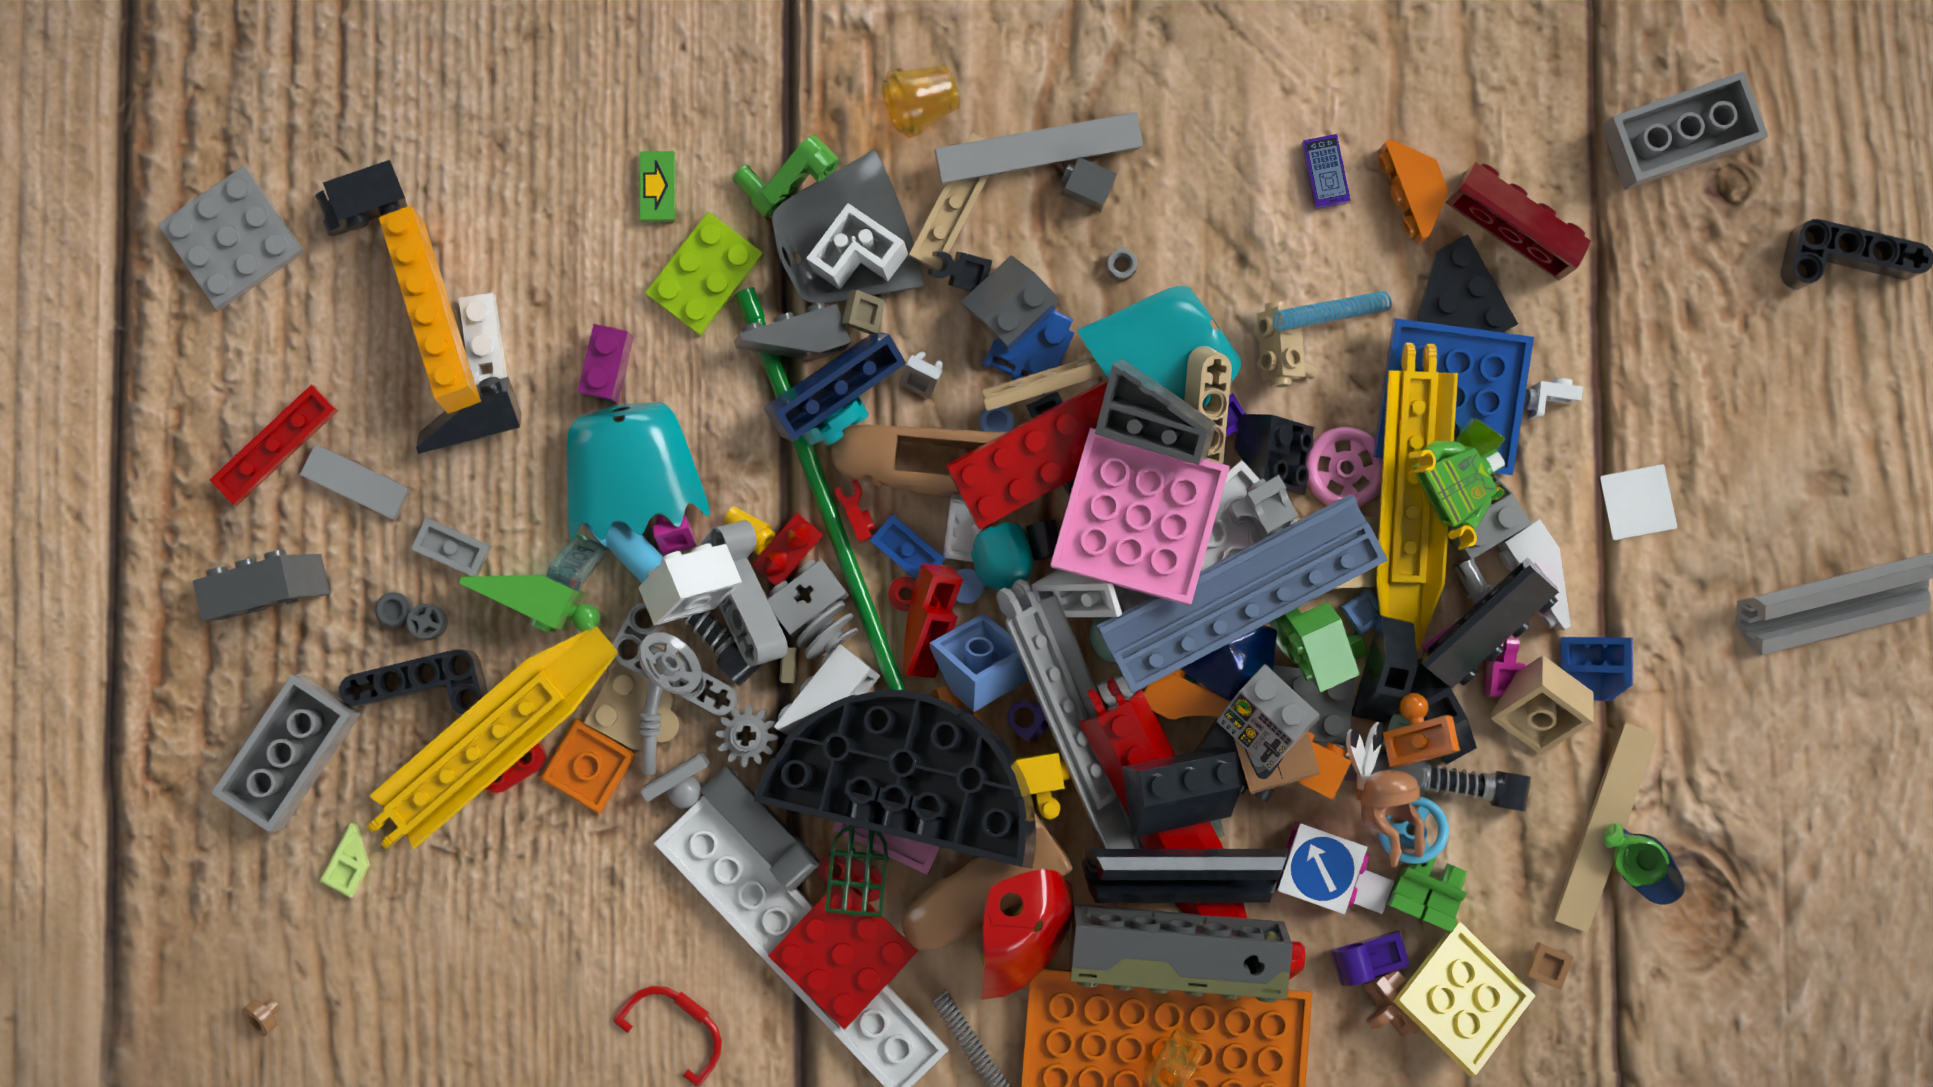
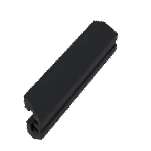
M1085 849L1082 867L1089 892L1095 903H1270L1289 849Z

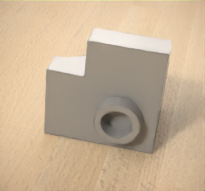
M1279 475L1267 482L1264 478L1245 489L1247 491L1246 496L1230 504L1226 509L1233 523L1241 520L1252 523L1262 538L1293 522L1299 516L1289 500L1286 486Z

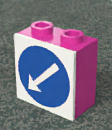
M1295 821L1285 848L1289 849L1287 858L1275 889L1345 914L1347 907L1351 908L1356 899L1357 888L1354 886L1358 874L1364 873L1368 863L1367 846Z

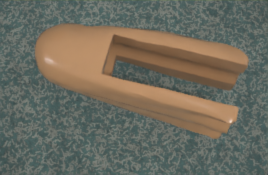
M870 424L851 425L842 430L844 435L841 439L832 443L831 459L837 470L852 479L867 481L881 487L883 484L917 493L951 498L952 493L959 494L950 475L897 470L900 442L975 450L1005 434V432L996 433Z
M1034 810L1036 850L1033 868L1019 867L974 855L967 863L934 883L905 911L901 924L903 933L912 946L922 950L939 949L977 929L984 923L985 904L988 893L1000 881L1034 870H1055L1061 873L1062 876L1071 872L1073 869L1071 861L1036 810ZM1008 893L1001 898L1000 909L1002 911L1023 901L1017 894Z

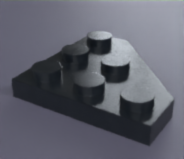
M1468 234L1435 252L1429 279L1418 310L1417 321L1502 333L1518 325L1517 320Z

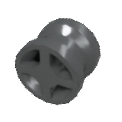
M417 605L410 611L407 617L409 631L417 638L422 639L440 637L444 634L448 625L446 613L435 605Z

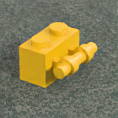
M1057 751L1016 757V762L1025 776L1030 793L1036 794L1040 814L1046 819L1056 818L1060 812V805L1058 800L1051 796L1050 791L1065 789L1063 780L1070 779L1063 757L1059 758Z

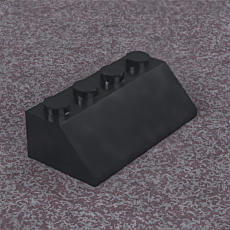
M1527 557L1423 651L1422 664L1451 688L1457 683L1464 686L1478 673L1475 669L1477 665L1484 659L1491 662L1504 650L1501 644L1511 635L1517 638L1530 627L1531 623L1528 620L1537 611L1544 614L1558 601L1555 597L1559 593L1558 587Z

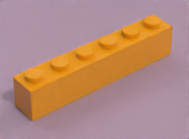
M412 205L379 217L435 400L447 414L481 402L424 221Z

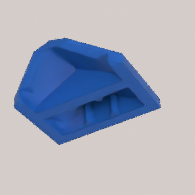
M1561 637V669L1593 691L1594 701H1611L1633 686V637Z

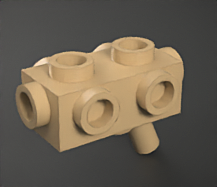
M1282 301L1266 303L1265 311L1257 313V324L1254 328V335L1259 341L1260 358L1256 364L1257 370L1261 374L1262 382H1270L1273 388L1291 386L1292 380L1302 377L1312 380L1318 372L1317 367L1304 361L1302 327L1286 329L1280 332L1274 328L1273 316L1276 311L1295 308L1286 307V302ZM1277 314V316H1276V325H1277L1278 328H1280L1279 325H1278V322H1277V317H1278V314ZM1281 314V316H1280V322H1281V325L1284 327V325H1283V323H1282V314Z

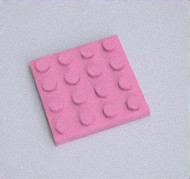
M1090 428L1051 561V568L1102 582H1110L1116 586L1191 606L1230 466L1206 459L1199 465L1097 435L1095 434L1096 429Z

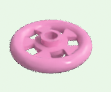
M1352 427L1334 428L1317 437L1313 442L1312 449L1307 453L1305 466L1309 471L1307 485L1315 497L1326 505H1330L1349 494H1352L1353 497L1355 496L1358 507H1362L1372 501L1381 491L1383 458L1373 457L1375 439L1368 433ZM1349 441L1350 451L1337 453L1335 442ZM1365 450L1369 453L1373 463L1367 467H1363L1362 460L1358 456V453ZM1320 456L1330 458L1328 472L1318 471ZM1346 461L1351 464L1352 471L1350 474H1344L1341 471L1340 465L1342 462ZM1361 476H1364L1369 484L1362 491L1358 492L1352 484L1357 482ZM1331 479L1335 483L1344 486L1340 495L1327 489Z

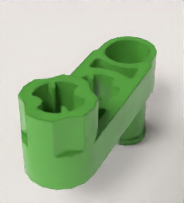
M811 135L797 147L767 185L749 165L741 167L733 176L732 181L737 183L752 199L751 204L765 219L773 216L774 211L781 203L797 191L809 175L817 182L823 181L835 171L840 159L817 135Z

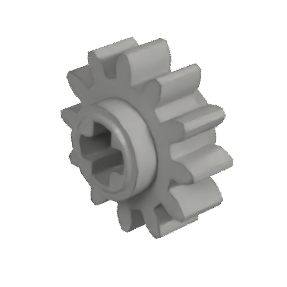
M750 704L746 706L745 714L743 715L735 707L732 710L733 720L721 717L722 724L727 726L726 731H717L715 734L720 738H725L726 741L719 746L718 750L725 751L730 749L731 754L728 757V761L733 762L740 756L743 767L748 766L750 757H753L757 764L763 763L761 752L773 754L774 750L768 745V742L779 739L778 735L769 733V729L774 727L776 721L765 723L763 720L767 710H760L757 716L753 715V706ZM746 726L751 727L750 732H756V739L749 741V745H744V739H739V732L745 731Z

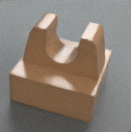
M1537 942L1525 975L1561 990L1574 957Z

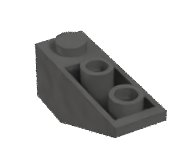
M822 302L806 308V313L794 316L793 312H789L773 319L774 323L761 326L760 322L741 328L742 333H739L734 340V344L737 349L813 361L844 351L851 341L845 325L842 324L843 319L838 305L833 304L826 307L825 303Z

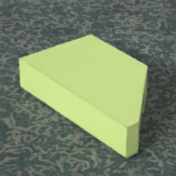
M349 824L319 881L350 898L355 895L370 866L357 824Z

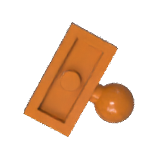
M1417 693L1406 695L1400 702V712L1405 719L1409 720L1410 725L1383 732L1389 766L1393 768L1460 751L1453 716L1445 715L1424 721V717L1428 712V703L1422 695Z

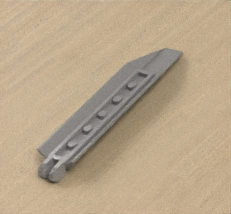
M1019 579L1012 585V589L1003 588L999 590L998 594H996V599L1001 612L1008 616L1005 624L1086 813L1104 849H1141V840L1139 837H1132L1129 817L1079 724L1081 720L1096 717L1097 712L1087 695V691L1092 688L1095 691L1097 689L1058 597L1055 594L1037 601L1033 591L1030 589L1029 583Z

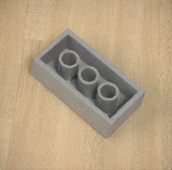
M1744 71L1615 115L1601 126L1625 190L1755 146L1768 137Z
M291 674L211 794L269 833L283 830L361 712L346 704L342 699L306 675Z

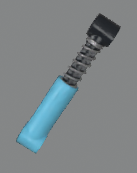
M614 521L604 540H600L591 526L586 522L584 523L593 536L608 548L641 584L647 579V573L661 564L663 556L643 535L636 534L626 523ZM710 610L684 617L685 625H691L694 628L693 633H699L702 636V642H707L711 646L710 651H714L715 655H717L716 663L738 686H741L763 665L749 666L745 662L734 637L726 632L727 627L722 628L717 623L718 619H714L709 614Z

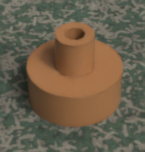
M272 998L265 1004L258 1000H253L241 1012L247 1024L256 1033L266 1036L277 1026L274 1014L281 1007Z

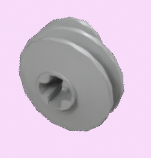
M843 602L818 613L806 623L807 628L798 637L796 644L799 648L808 647L804 653L807 659H814L829 653L859 631L857 628L843 633L841 632V629L853 618L851 613L833 621L832 618L845 607Z

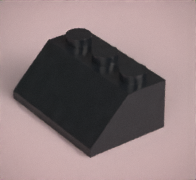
M1222 747L1122 766L1131 835L1134 838L1231 817L1242 789L1238 751Z

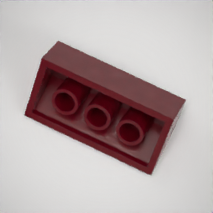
M1475 162L1468 169L1445 203L1558 281L1576 270L1591 243V240L1584 236L1585 232L1579 226L1570 222L1566 224L1557 218L1556 212L1548 205L1535 203L1527 197L1528 193L1519 185L1514 183L1509 185L1498 177L1499 173L1493 167L1487 164L1480 165Z

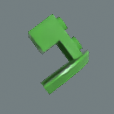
M1329 602L1304 613L1295 608L1269 622L1271 633L1279 648L1294 664L1298 663L1305 681H1313L1320 692L1360 675L1355 660L1368 655L1363 639L1357 632L1349 636L1346 635L1341 618Z

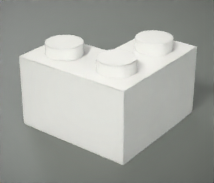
M847 203L806 259L813 272L840 290L860 263L889 281L907 257L908 251L902 239Z

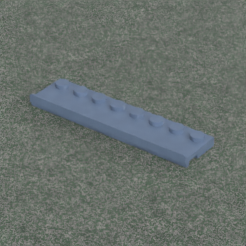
M1349 494L1202 570L1191 606L1152 596L1123 611L1119 617H1112L1096 625L1130 692L1134 693L1388 561L1372 528L1362 515L1355 496L1353 497L1352 494Z

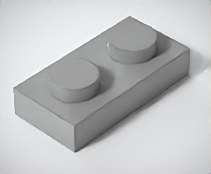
M425 518L411 549L470 576H479L492 546L434 520Z

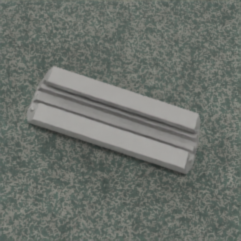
M1933 552L1738 600L1736 606L1738 612L1735 623L1750 648L1764 655L1928 614L1931 595L1928 590L1929 579H1933Z

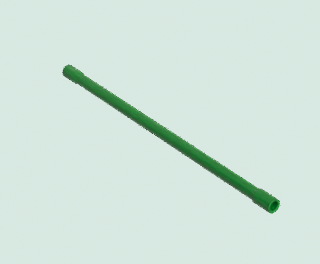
M750 287L737 292L735 297L745 323L749 325L760 322L761 326H765V315L755 288ZM759 352L775 397L778 398L791 389L779 356ZM800 436L793 441L887 690H906L813 445L806 443L804 438Z

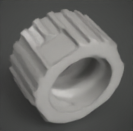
M1126 248L1116 249L1114 253L1108 256L1106 263L1107 273L1114 280H1129L1136 272L1138 266L1137 257ZM1123 257L1128 260L1130 267L1127 271L1119 272L1114 268V262L1117 258Z

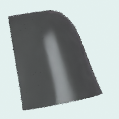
M874 149L835 171L823 181L816 182L791 196L774 211L772 222L780 259L799 296L807 302L832 303L846 301L851 290H859L870 295H877L924 286L920 263L908 255L889 281L860 263L840 290L813 272L806 259L847 203L902 239L909 254L914 245L893 185ZM782 247L785 249L789 257L791 265L790 267L784 258ZM794 252L800 255L801 262L799 264L794 259Z

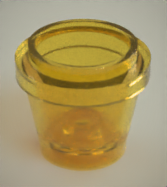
M946 65L911 70L896 68L887 72L886 80L882 83L883 97L890 119L897 131L901 134L904 133L908 138L921 135L924 128L958 110L960 107L957 85Z

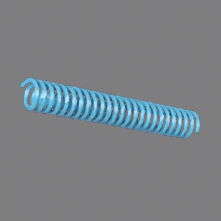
M1386 291L1278 310L1273 316V325L1280 332L1291 328L1326 323L1327 321L1331 322L1359 315L1384 312L1391 309L1392 299ZM1385 295H1386V296L1388 297V299H1389V307H1387L1388 302H1387V298L1385 297ZM1277 314H1278L1277 322H1278V325H1279L1280 328H1278L1277 325H1276V316H1277ZM1281 314H1282V323H1283L1284 327L1281 325V322H1280V316H1281Z

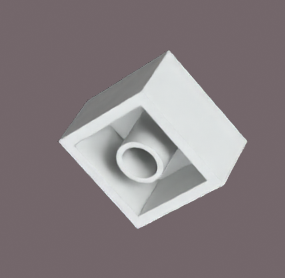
M704 544L693 549L688 554L682 555L680 551L665 555L661 558V564L647 573V579L638 588L655 626L715 609L742 583V580L726 544L712 547L711 544Z

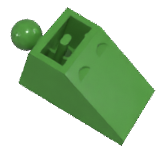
M544 575L461 577L459 584L531 617L530 625L548 633L549 631L555 633L557 629L568 630L571 622L582 632L592 630L600 623V613L596 607L591 604L580 605L585 592L552 577Z

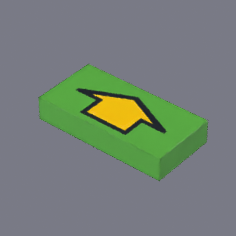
M640 151L641 222H676V153L674 151Z

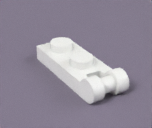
M494 293L458 298L466 355L475 384L477 385L489 377H498L499 379L507 377L496 295ZM493 365V373L482 375L481 366Z

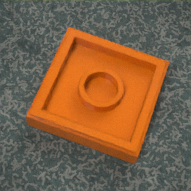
M576 718L540 779L594 812L601 814L637 753Z

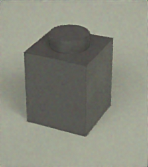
M1079 157L1075 166L1068 164L1062 177L1061 183L1066 185L1064 196L1101 212L1115 182L1117 173Z

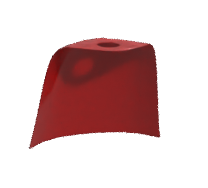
M1049 869L1029 871L1000 881L990 889L986 899L983 924L985 965L981 1000L1005 997L1024 988L1047 966L1060 948L1070 929L1074 901L1072 884L1058 871ZM1008 893L1017 894L1023 901V909L1016 916H1007L1000 909V900ZM1041 920L1042 928L1038 932H1034L1033 928Z

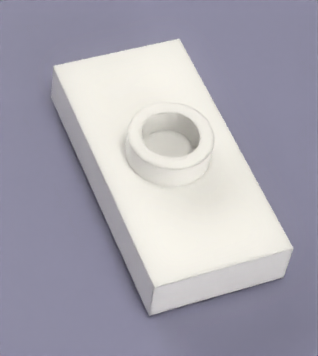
M952 493L943 557L973 562L971 551H973L977 534L982 532V529L979 530L976 527L960 494Z

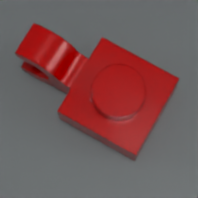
M853 480L852 483L855 487V494L853 496L845 497L840 487L835 488V493L839 501L842 502L857 539L861 544L872 538L870 531L875 529L876 526L869 510L861 511L859 500L862 497V487L857 480Z

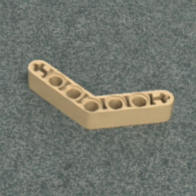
M1201 346L1197 347L1189 355L1184 401L1216 423L1206 460L1223 464L1232 366L1229 358L1210 347ZM1210 394L1209 403L1202 407L1204 398Z

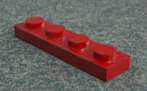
M311 384L209 480L232 505L238 506L339 410L315 385Z

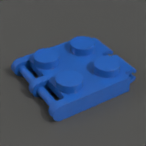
M1054 310L1048 315L1047 319H1044L1009 353L994 340L982 366L988 369L990 366L1010 375L1011 380L1026 377V375L1021 373L1022 370L1035 374L1058 367L1074 336V332L1069 330L1074 319ZM994 357L1015 366V370L993 360Z

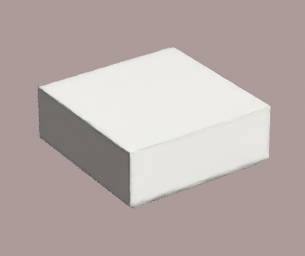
M1367 870L1363 874H1358L1354 886L1357 888L1354 904L1383 914L1394 881Z

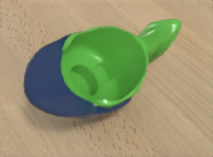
M1612 823L1606 828L1603 835L1604 844L1607 848L1614 847V866L1628 884L1646 899L1659 905L1671 904L1682 897L1685 891L1683 876L1674 861L1673 855L1661 841L1650 835L1632 834L1624 829L1620 823Z

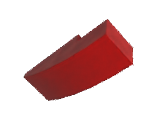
M921 563L906 624L903 650V673L905 675L936 678L939 666L931 652L930 642L952 631L958 618L952 609L963 579L952 567Z

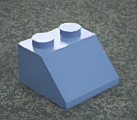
M985 613L930 642L931 652L951 693L973 712L1028 681V675L1011 635Z

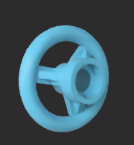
M1421 796L1419 800L1412 802L1411 805L1419 807L1417 812L1423 822L1429 813L1434 816L1438 825V836L1435 843L1430 847L1426 840L1427 830L1424 826L1426 848L1423 856L1418 858L1416 853L1402 851L1399 861L1404 863L1419 864L1432 860L1444 849L1448 840L1449 825L1445 814L1438 805ZM1385 815L1389 823L1391 816ZM1408 821L1402 824L1389 823L1399 833L1400 843L1405 848L1414 850L1415 835H1409L1406 830L1410 827L1415 828V825ZM1377 832L1382 847L1390 855V837Z

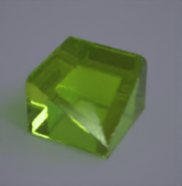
M1471 418L1455 441L1460 442L1464 446L1474 447L1479 455L1482 456L1492 449L1498 450L1506 438L1480 420Z

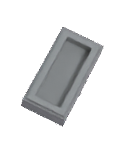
M700 752L644 785L641 789V794L645 801L649 802L667 791L668 799L674 806L683 809L690 808L701 797L700 783L692 775L708 767L710 761L704 752Z

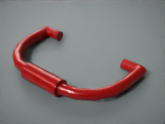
M650 986L638 990L625 1002L613 1018L614 1023L628 1033L633 1027L624 1020L626 1015L642 998L653 994L665 995L673 999L674 1004L700 1024L703 1022L710 1030L713 1039V1053L708 1063L698 1076L689 1069L683 1075L684 1078L696 1087L701 1086L715 1068L721 1056L722 1039L718 1027L708 1016L709 1012L682 991L678 993L664 986Z

